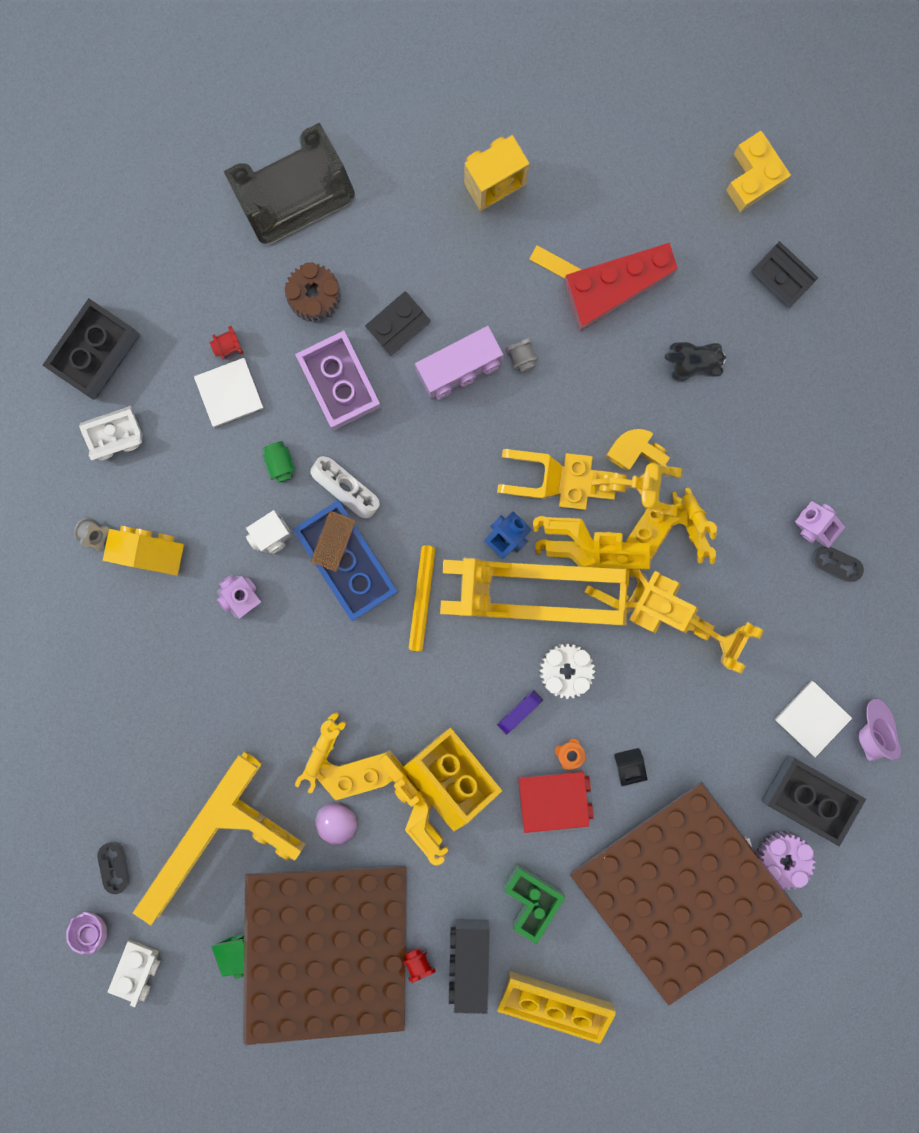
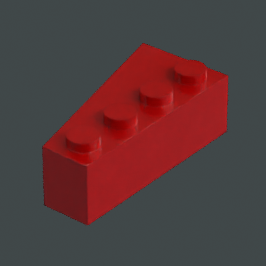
M670 243L567 274L564 283L579 331L584 330L592 323L602 319L620 306L625 305L643 292L648 291L674 275L678 267Z

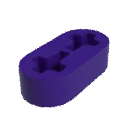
M535 690L531 691L498 722L497 726L507 735L543 699Z

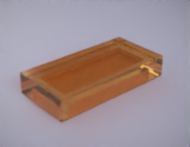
M329 511L310 562L337 572L356 520Z

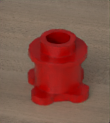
M232 326L228 327L229 331L218 336L212 335L214 340L209 343L215 357L221 355V358L224 360L226 355L236 351L239 354L243 353Z
M417 948L405 954L406 959L402 961V964H406L410 973V977H408L409 982L414 983L436 972L435 968L429 965L426 957L427 951L421 952L420 948Z

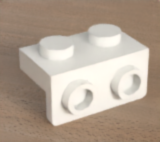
M131 406L79 424L89 449L90 460L97 458L100 461L112 457L115 452L121 450L129 452L138 448L139 444L142 443L143 434Z

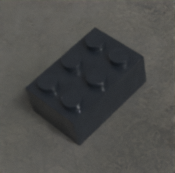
M88 298L42 366L95 400L139 336V333Z
M788 755L762 803L840 847L864 805L866 798Z
M456 919V927L450 928V949H455V954H450L449 976H454L455 981H449V1004H454V1013L487 1014L489 920Z

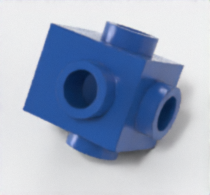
M512 511L506 518L501 515L490 526L493 531L484 542L504 559L512 550L518 553L529 542L525 537L532 529Z

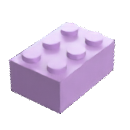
M486 326L416 362L415 368L430 399L436 397L438 400H441L452 394V388L458 385L464 388L474 383L477 375L483 372L485 375H489L500 369L499 365L502 363L503 353L489 326Z
M345 331L295 354L333 431L381 408Z

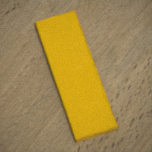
M539 246L535 247L529 260L564 279L567 274L581 270Z

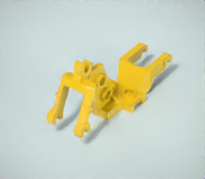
M503 449L502 458L504 459L510 458L544 464L545 474L543 485L540 488L498 484L497 493L541 500L560 495V508L586 511L588 497L615 501L616 491L626 492V489L636 488L642 495L641 501L645 508H649L659 515L677 517L678 507L661 503L659 501L661 477L682 479V468L650 463L647 465L642 476H633L632 480H627V475L591 470L593 456L566 453L565 464L562 466L549 454Z
M685 488L683 498L678 497L676 491L672 492V502L674 505L671 506L678 507L677 517L659 515L647 508L627 538V542H623L622 533L595 532L593 540L583 520L578 518L539 516L533 520L535 532L538 531L540 526H543L546 534L569 535L574 540H539L535 544L537 555L541 553V550L545 549L548 557L571 558L578 567L611 569H650L652 558L672 527L679 523L685 526L690 535V541L694 543L698 551V563L702 564L704 558L708 557L710 564H714L716 562V550L710 547L705 533H710V538L712 540L715 539L717 536V526L715 523L708 521L705 516V510L701 508L690 488Z
M624 568L630 570L629 576L637 581L636 589L629 601L626 602L627 614L633 611L629 619L630 621L655 634L661 622H664L684 633H687L689 630L706 641L711 637L720 642V647L723 651L721 656L722 665L742 675L746 666L737 662V659L750 637L760 640L764 630L746 622L745 625L738 627L733 634L721 636L713 631L715 626L701 620L696 615L699 610L696 606L675 597L681 586L680 583L656 571L649 581L641 570ZM590 585L587 586L584 593L619 610L620 600Z
M339 712L330 715L328 720L321 726V736L316 746H313V752L305 770L297 778L295 786L299 787L302 780L307 779L311 783V787L308 790V793L311 794L315 790L318 779L334 800H339L384 787L394 781L397 797L403 803L407 802L411 807L414 805L405 831L428 857L431 864H442L445 860L444 855L448 852L449 847H439L443 841V836L430 822L429 817L432 805L402 770L403 765L390 749L385 753L341 766L333 765L326 760L330 751L334 748L333 744L337 736L347 724L346 721H342L339 724L335 722L340 715Z

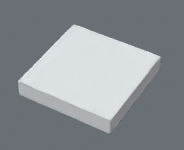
M245 358L194 376L214 428L264 409Z
M810 681L774 720L813 757H816L852 718L816 683Z

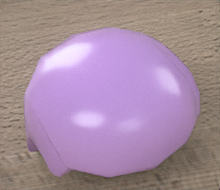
M341 802L325 804L318 810L315 818L318 835L322 840L331 845L346 844L355 836L358 828L354 812Z
M83 912L73 917L66 931L68 945L72 951L82 955L97 952L103 947L107 939V926L103 919L89 912Z

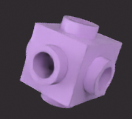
M813 501L810 502L795 521L802 530L800 535L811 543H814L816 540L827 548L832 545L845 528L836 516L837 513L826 504L820 506Z
M230 575L219 583L221 588L216 591L219 595L217 602L226 613L230 610L235 618L240 619L261 603L254 593L257 588L248 577L244 579L242 576L237 575L234 577ZM236 591L239 592V596L237 598H235Z

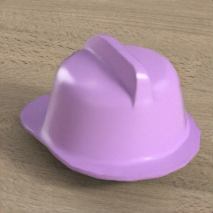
M872 699L867 706L868 723L859 732L860 744L869 761L885 757L891 760H898L901 757V747L897 737L893 714L883 701Z

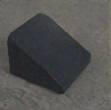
M639 748L614 754L621 787L648 780L644 758Z

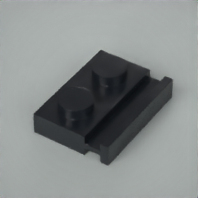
M780 241L751 271L788 307L793 306L818 279Z
M404 291L369 321L365 328L387 353L392 356L431 322V319L427 317L411 296Z

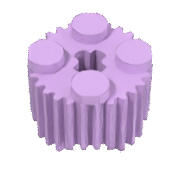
M780 831V833L776 832L775 836L770 834L769 839L766 837L765 842H761L762 845L757 846L759 851H756L757 855L783 889L790 890L791 887L793 889H796V887L802 888L811 879L809 875H813L812 869H815L813 864L816 861L812 859L815 855L810 845L797 835L788 831L785 833L783 831ZM786 854H788L790 860L784 866L780 863L781 858H786Z

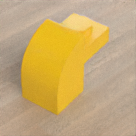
M634 429L622 434L605 456V458L626 472L630 470L639 455L651 463L664 465L670 459L666 455L667 450L657 443L652 445L648 443L653 433L643 429Z

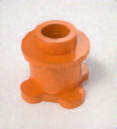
M572 738L563 746L558 745L555 748V754L565 770L579 768L586 760L584 749L579 745L577 739ZM570 751L576 752V757L573 760L567 759V754Z

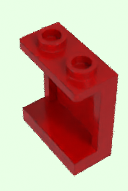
M583 770L539 776H518L524 833L590 827L589 819H594L592 803H587L586 792H591L590 777L584 776Z

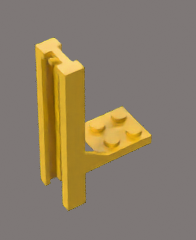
M464 558V561H443L444 574H463L461 602L441 600L440 614L627 625L626 601L629 599L627 587H629L630 570L515 564ZM492 576L620 583L619 610L491 603L489 595Z
M246 751L242 755H238L134 910V915L149 925H152L156 918L161 916L219 828L250 830L253 832L252 837L263 845H266L268 842L277 848L275 852L285 860L290 858L296 860L306 844L239 799L263 764L261 761Z

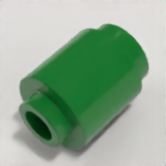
M283 441L263 447L264 454L262 457L270 479H276L278 483L292 479V473L296 472V468L289 449L284 446Z

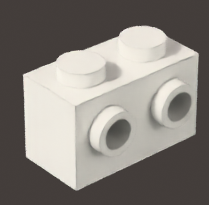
M274 510L246 528L249 532L246 538L252 548L264 553L275 554L286 547L284 542L294 536L281 515Z

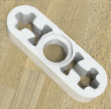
M325 456L317 458L310 471L312 477L359 517L371 518L380 505L376 495L331 458ZM339 483L346 484L351 491L343 490Z

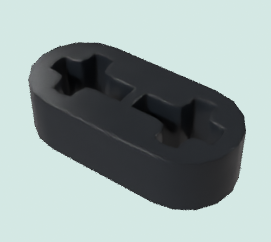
M821 547L813 554V564L817 569L842 581L854 582L863 575L864 567L861 561L835 548ZM829 552V558L836 561V564L826 563L823 566V560L819 558L820 554ZM853 563V569L857 572L848 577L846 576L847 571L840 568V565L849 566Z
M108 842L97 853L102 883L108 893L119 894L129 885L125 853L119 843ZM110 847L112 852H117V856L113 858L114 866L111 864V859L104 856V853L108 852ZM113 870H115L117 878H122L123 880L119 884V888H116L115 884H110V880L114 878Z

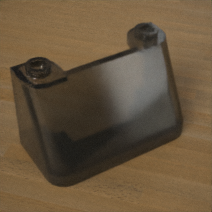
M320 122L302 132L299 137L301 149L256 172L246 163L236 164L223 171L258 240L263 244L276 242L347 206L355 197V191L345 167Z

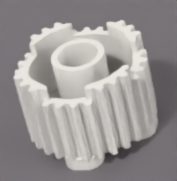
M565 643V645L559 644V647L554 646L553 650L549 649V653H545L546 657L542 658L543 663L539 664L542 666L539 669L542 674L539 676L543 678L541 682L545 684L544 687L550 693H553L555 696L558 695L560 698L564 696L568 699L569 696L571 698H574L575 695L579 697L580 694L585 693L589 689L590 684H592L591 679H594L592 674L595 673L592 668L595 666L591 664L593 660L584 649L580 650L581 647L579 646L575 648V645L571 644L569 646V644ZM566 663H569V667L574 669L573 674H570L569 678H565L564 674L560 673V668H564Z

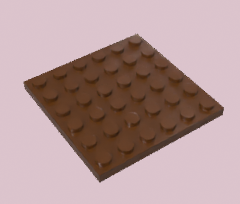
M702 781L570 874L668 1006L802 918L801 911Z
M388 866L245 874L243 1043L245 1045L405 1031V965L402 964V961L405 960L406 867Z

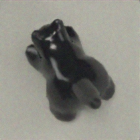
M689 342L673 343L669 347V353L664 356L667 361L673 363V369L670 372L672 378L680 382L689 379L697 373L713 377L721 376L723 373L721 366L727 358L722 352V346L719 343L695 346Z

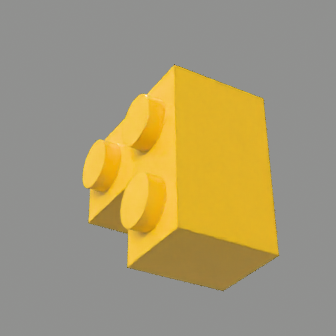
M762 131L745 140L736 148L733 154L746 173L732 181L726 191L738 210L742 212L785 184L790 178L791 174Z
M121 526L120 531L109 529L102 561L178 576L184 544L174 542L175 536L158 533V538L151 537V531Z

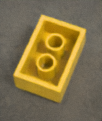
M513 135L508 138L502 136L490 144L491 148L484 152L478 150L467 157V162L464 163V185L480 211L520 189L527 183L530 163Z
M451 727L435 738L402 767V770L453 832L471 821L502 792L501 788Z

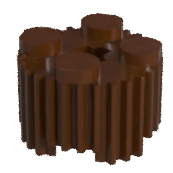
M313 262L305 263L303 266L300 265L299 270L295 268V273L291 272V277L287 278L289 282L285 283V297L292 311L298 317L300 316L302 320L305 318L307 321L312 319L313 322H315V319L321 321V318L325 320L327 316L332 317L331 313L335 314V308H339L337 302H340L339 297L341 296L340 287L334 273H331L329 268L326 270L324 265L320 267V264L317 263L316 265ZM317 288L318 296L314 297L312 295L309 298L308 291Z

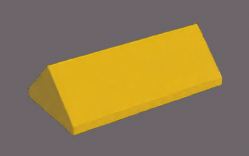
M510 970L497 1008V1012L598 1044L602 1042L616 1014L612 1002Z

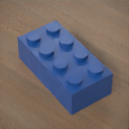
M337 500L293 528L296 536L351 621H355L398 593L397 588L341 501Z

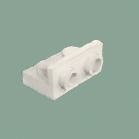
M129 940L108 993L131 1001L130 1006L136 1007L140 1001L145 1002L151 987L147 985L150 975H156L161 962L157 960L160 951Z

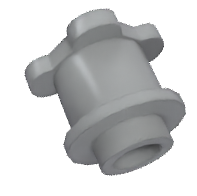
M531 338L506 347L507 354H511L515 365L513 368L520 369L521 372L536 367L534 362L539 360L532 351Z
M86 517L81 519L74 528V536L84 548L92 547L96 551L104 549V542L108 536L109 528L105 525L100 527L93 518Z

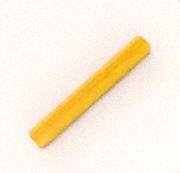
M429 545L421 547L408 647L409 650L421 652L424 646L436 548Z

